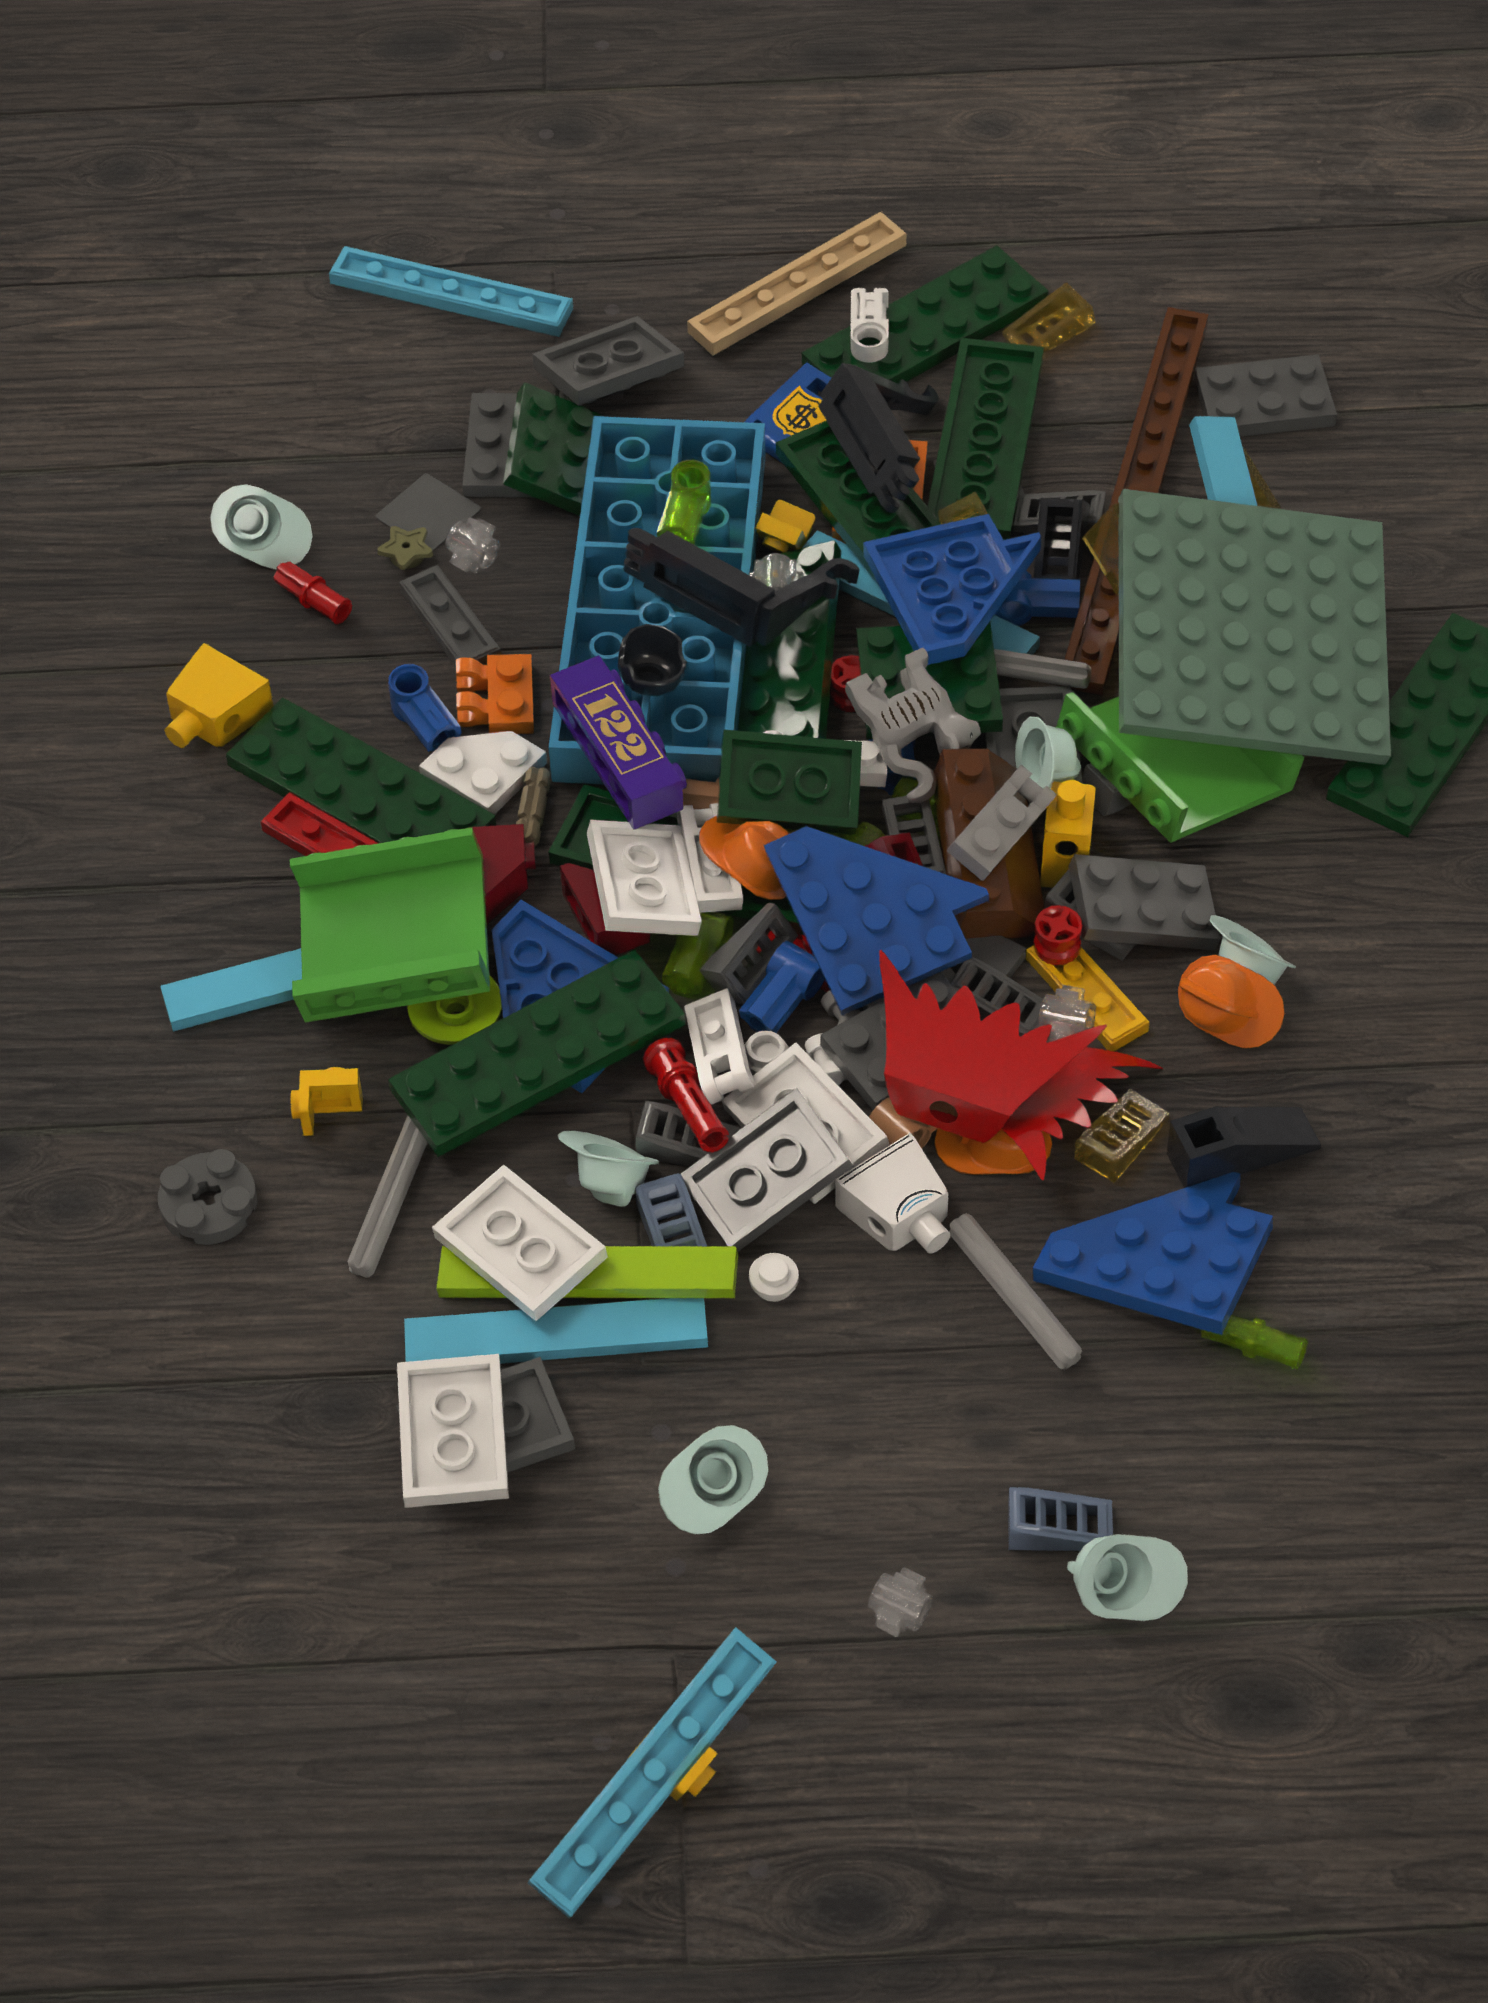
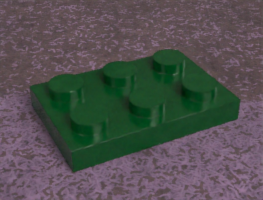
M524 382L517 392L503 485L580 516L594 416H600V414Z
M724 729L721 744L717 823L742 825L745 822L770 821L779 824L785 829L799 830L808 826L822 832L855 835L858 828L862 742Z

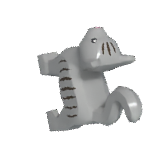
M924 647L905 655L906 668L900 671L901 683L905 689L904 692L890 699L887 698L885 694L887 683L882 675L875 677L872 681L867 673L846 682L845 692L856 714L871 728L873 741L881 749L887 766L894 773L915 777L918 780V786L907 794V800L910 803H921L928 800L935 793L937 780L933 770L923 762L903 758L901 755L903 747L915 739L932 732L941 755L942 749H970L973 741L981 734L979 724L976 721L969 720L955 712L947 691L925 669L928 665V654Z

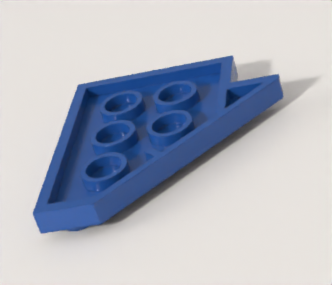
M985 514L863 542L864 558L913 651L924 647L928 654L929 665L964 657L1041 551V535L1038 532L1003 540L990 515Z
M808 826L764 845L765 853L841 1015H845L884 997L880 971V950L886 954L907 986L972 958V951L955 915L989 901V893L986 888Z
M520 900L492 929L503 1018L610 963L618 957L523 900ZM663 985L665 989L669 992V988ZM604 1069L571 1087L583 1093Z
M1231 1172L1052 1232L1033 1266V1281L1222 1335L1271 1234L1273 1216L1232 1204L1240 1188V1173Z

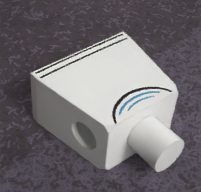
M911 1133L835 1179V1206L888 1250L897 1251L916 1239L931 1254L940 1250L950 1239V1232L941 1224L948 1215L947 1189Z

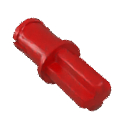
M292 562L280 563L277 566V571L273 576L274 581L298 597L299 603L303 607L314 608L329 618L334 624H341L350 615L353 606L351 600L328 587L324 578L321 576L313 577Z

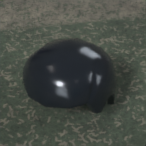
M644 624L631 628L622 639L618 654V670L625 685L629 686L632 691L647 696H660L677 688L685 676L684 671L687 665V660L684 659L682 653V639L664 626Z

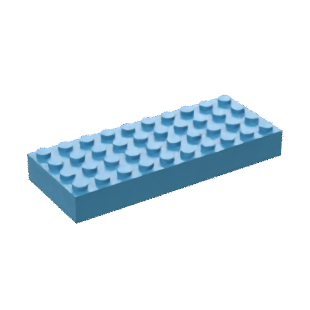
M594 416L559 671L600 655L608 669H615L620 675L618 670L619 649L622 639L631 628L644 624L659 625L677 634L682 639V653L684 659L687 660L684 671L685 676L677 688L660 696H647L632 691L622 680L625 695L629 701L636 700L644 714L645 725L650 732L656 731L660 735L665 746L666 757L671 764L675 762L679 764L686 779L716 782L720 775L723 730L738 731L746 645L644 588V582L626 573L623 570L624 560L627 558L625 552L626 546L629 544L627 538L630 529L640 528L655 537L668 530L753 577L758 533L755 528L760 519L766 461L765 423ZM554 707L548 747L552 782L604 784Z

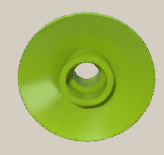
M489 975V992L407 1005L409 1019L413 1027L425 1038L440 1044L454 1045L499 1020L502 1012L500 988ZM453 1012H462L459 1014H451Z

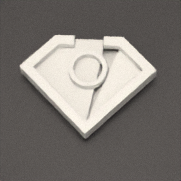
M513 731L452 737L446 739L419 765L420 774L495 815L526 785L524 783L525 775L530 767L539 769L547 764L546 751Z

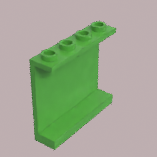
M1074 692L1065 695L1056 728L1064 729L1072 736L1076 748L1090 761L1093 767L1098 769L1119 790L1121 795L1127 798L1170 843L1292 791L1304 761V757L1299 754L1119 733V697L1089 708Z
M472 827L450 829L442 833L419 837H404L396 841L373 845H358L350 849L327 853H313L308 856L290 859L291 870L300 887L302 979L292 981V997L305 1023L490 991L483 854Z

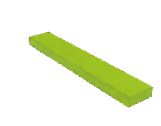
M442 1246L436 1288L439 1298H507L447 1247ZM605 1246L608 1258L563 1297L735 1298L738 1265L737 1247Z

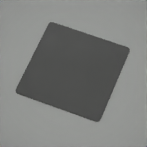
M425 473L378 512L375 518L389 527L397 526L406 531L421 527L426 528L428 534L424 543L433 551L479 512L481 506Z

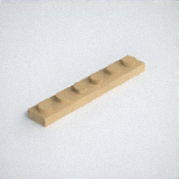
M879 212L688 320V333L714 356L905 247L906 233L882 212Z

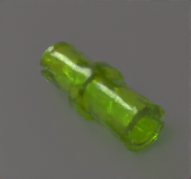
M1231 1315L1222 1335L1205 1330L1201 1331L1202 1338L1240 1349L1243 1356L1254 1359L1258 1355L1291 1366L1297 1370L1302 1364L1308 1345L1307 1338L1268 1327L1265 1320L1256 1317L1253 1321Z

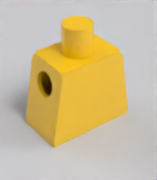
M202 644L167 691L166 696L173 721L165 728V734L179 748H184L196 736L215 747L226 745L257 723L273 707L269 680L209 645Z
M1076 780L1054 781L1052 783L1051 790L1057 796L1046 810L1041 887L1053 888L1068 871L1074 854L1090 855L1096 787L1093 785L1082 784ZM1060 842H1073L1075 844V853L1071 855L1059 853Z

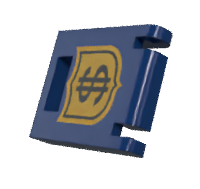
M806 362L744 421L746 423H765L766 453L781 462L776 455V442L826 421L818 407L823 400L818 394L819 391H823L831 377Z

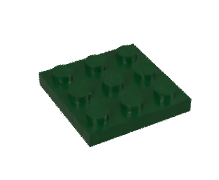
M989 622L964 657L929 664L925 668L929 675L947 691L955 712L969 720L976 721L979 724L981 733L1003 732V715L991 622ZM901 626L857 628L860 676L867 673L873 681L875 677L882 675L887 683L885 694L889 699L904 692L905 689L901 683L900 671L906 668L905 655L914 651ZM865 723L866 740L873 739L871 728ZM930 732L923 736H934V734Z

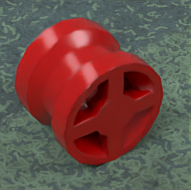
M843 656L832 664L830 700L836 708L842 711L856 712L845 692L846 682L860 676L858 656Z
M1056 905L1043 909L1037 915L1034 950L1039 959L1047 964L1065 965L1072 962L1079 955L1081 949L1080 936L1083 925L1081 917L1076 911L1066 906ZM1059 936H1063V937H1064V939H1059V940H1057V939L1059 938Z

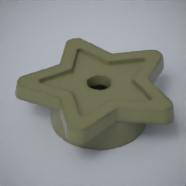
M392 526L390 528V540L378 547L377 554L390 557L391 562L395 566L405 570L418 566L424 558L432 557L433 551L424 543L428 534L426 528L421 527L406 531L397 526Z

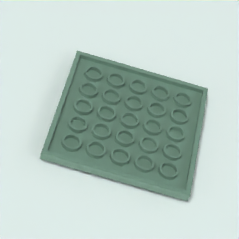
M1123 489L1118 498L1119 733L1385 765L1391 757L1382 522Z

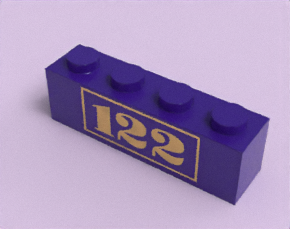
M600 655L551 674L553 706L633 830L683 810V789L687 788L685 775L678 763L671 764L666 757L665 746L660 735L656 731L650 732L645 725L644 714L636 700L629 701L625 695L624 685L618 672L615 669L609 670Z

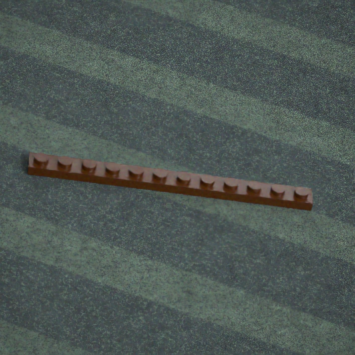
M1167 307L1064 659L1088 664L1092 669L1090 683L1085 689L1071 687V690L1103 696L1119 639L1118 498L1123 489L1160 493L1207 329L1209 314Z

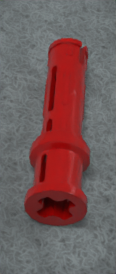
M662 1038L655 1041L645 1051L643 1062L648 1072L658 1078L657 1085L660 1093L665 1098L676 1103L703 1151L716 1152L722 1149L729 1140L726 1136L729 1135V1132L723 1126L710 1102L700 1089L697 1068L685 1060L684 1047L674 1038ZM667 1051H670L672 1053V1058L670 1057Z

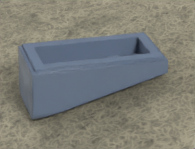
M677 1173L643 1183L635 1188L636 1207L652 1246H707L681 1174ZM679 1214L682 1216V1218L658 1224L659 1220ZM684 1233L689 1234V1236L667 1243L664 1242L665 1239Z
M1009 1487V1550L1081 1551L1093 1539L1113 1535L1112 1500L1034 1488ZM1025 1514H1035V1525L1025 1523ZM1046 1515H1056V1528L1046 1526ZM1066 1515H1076L1077 1531L1067 1529ZM1087 1515H1097L1098 1534L1087 1532Z

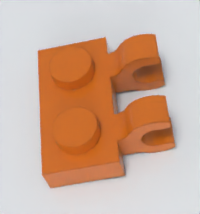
M531 654L487 655V665H483L473 658L464 657L456 659L457 692H459L456 693L457 722L461 727L489 724V733L513 731L516 734H534ZM488 690V699L482 698L474 693V691Z

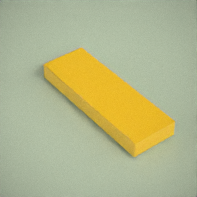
M1059 936V938H1058L1057 940H1059V939H1064V937H1063V936ZM1034 945L1026 949V960L1088 1029L1107 1025L1097 1037L1107 1050L1116 1051L1149 1031V1021L1082 947L1079 955L1072 962L1065 965H1052L1042 961L1036 955Z

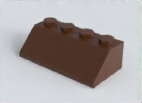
M942 749L934 771L937 780L934 797L946 875L984 887L989 893V901L955 915V918L965 939L990 936L1032 938L1036 935L1035 921L1037 915L1045 909L1032 827L1024 833L984 881L979 879L947 852L955 839L1017 770V768L989 749ZM1017 792L1014 797L1028 807L1027 799Z

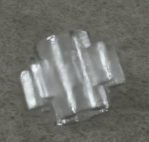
M469 517L467 522H457L451 528L446 538L447 550L454 553L450 563L465 572L471 570L474 573L478 571L479 567L482 569L490 567L500 550L499 541L491 537L496 527L480 518L475 520Z
M769 554L762 560H755V571L749 572L748 575L776 591L804 577V572L796 571V560H791L783 554Z
M1063 985L1062 989H1056L1055 995H1045L1039 1012V1027L1047 1024L1052 1025L1049 1042L1093 1028L1096 1006L1093 1002L1083 1000L1085 989Z
M903 1567L900 1573L896 1572L894 1576L886 1572L883 1573L874 1586L868 1601V1608L875 1611V1617L878 1618L875 1627L895 1637H898L901 1631L905 1632L907 1628L915 1632L918 1631L924 1623L933 1602V1596L926 1593V1588L923 1587L926 1578Z

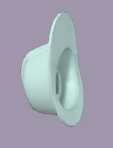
M247 484L233 486L221 493L213 504L210 516L211 527L219 543L230 551L259 565L277 569L280 563L292 562L297 564L302 561L310 550L313 536L311 524L304 512L291 502L262 488Z
M1029 717L1023 722L1018 732L1015 746L1016 768L1018 769L1020 765H1023L1032 773L1030 778L1043 789L1046 786L1051 789L1054 781L1064 782L1076 778L1080 772L1081 765L1077 758L1076 746L1072 736L1064 729L1046 725L1039 717Z
M1211 915L1209 921L1223 935L1219 956L1229 958L1264 976L1274 985L1287 967L1296 968L1295 965L1285 961L1270 945L1253 932L1229 919Z
M563 1131L558 1134L561 1142L577 1151L581 1186L590 1190L593 1196L603 1203L620 1207L627 1206L631 1201L632 1195L635 1194V1188L644 1183L650 1164H659L658 1160L644 1157L629 1147L603 1136L580 1131Z
M733 1425L717 1426L699 1436L672 1459L662 1472L658 1487L659 1499L667 1519L680 1530L691 1534L711 1533L725 1525L754 1500L764 1487L768 1475V1461L761 1442L748 1430Z
M1116 1534L1095 1538L1082 1548L1077 1555L1076 1561H1071L1067 1564V1569L1073 1574V1580L1082 1604L1093 1615L1103 1618L1137 1621L1159 1619L1170 1613L1183 1598L1188 1583L1187 1565L1182 1553L1170 1542L1155 1537Z

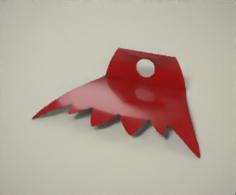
M882 950L879 951L886 1015V1064L884 1076L889 1098L898 1115L981 1143L987 1142L1001 1130L1009 1117L1023 1102L1091 1044L1107 1027L1106 1024L1096 1026L1047 1043L1046 1041L1052 1029V1025L1047 1024L1035 1028L1020 1037V1006L1018 1003L1007 1004L980 1021V1013L973 993L967 986H963L954 994L948 1004L940 1010L935 994L927 983L922 985L919 995L915 999L895 966ZM936 1101L947 1102L956 1109L958 1117L945 1112L930 1110V1105Z
M1086 1047L1023 1102L1001 1129L1023 1151L1043 1181L1046 1173V1148L1042 1131L1058 1139H1063L1062 1129L1053 1117L1065 1119L1090 1128L1091 1121L1089 1115L1078 1099L1102 1103L1118 1102L1114 1093L1096 1080V1078H1129V1075L1112 1067L1163 1068L1150 1061L1128 1054Z

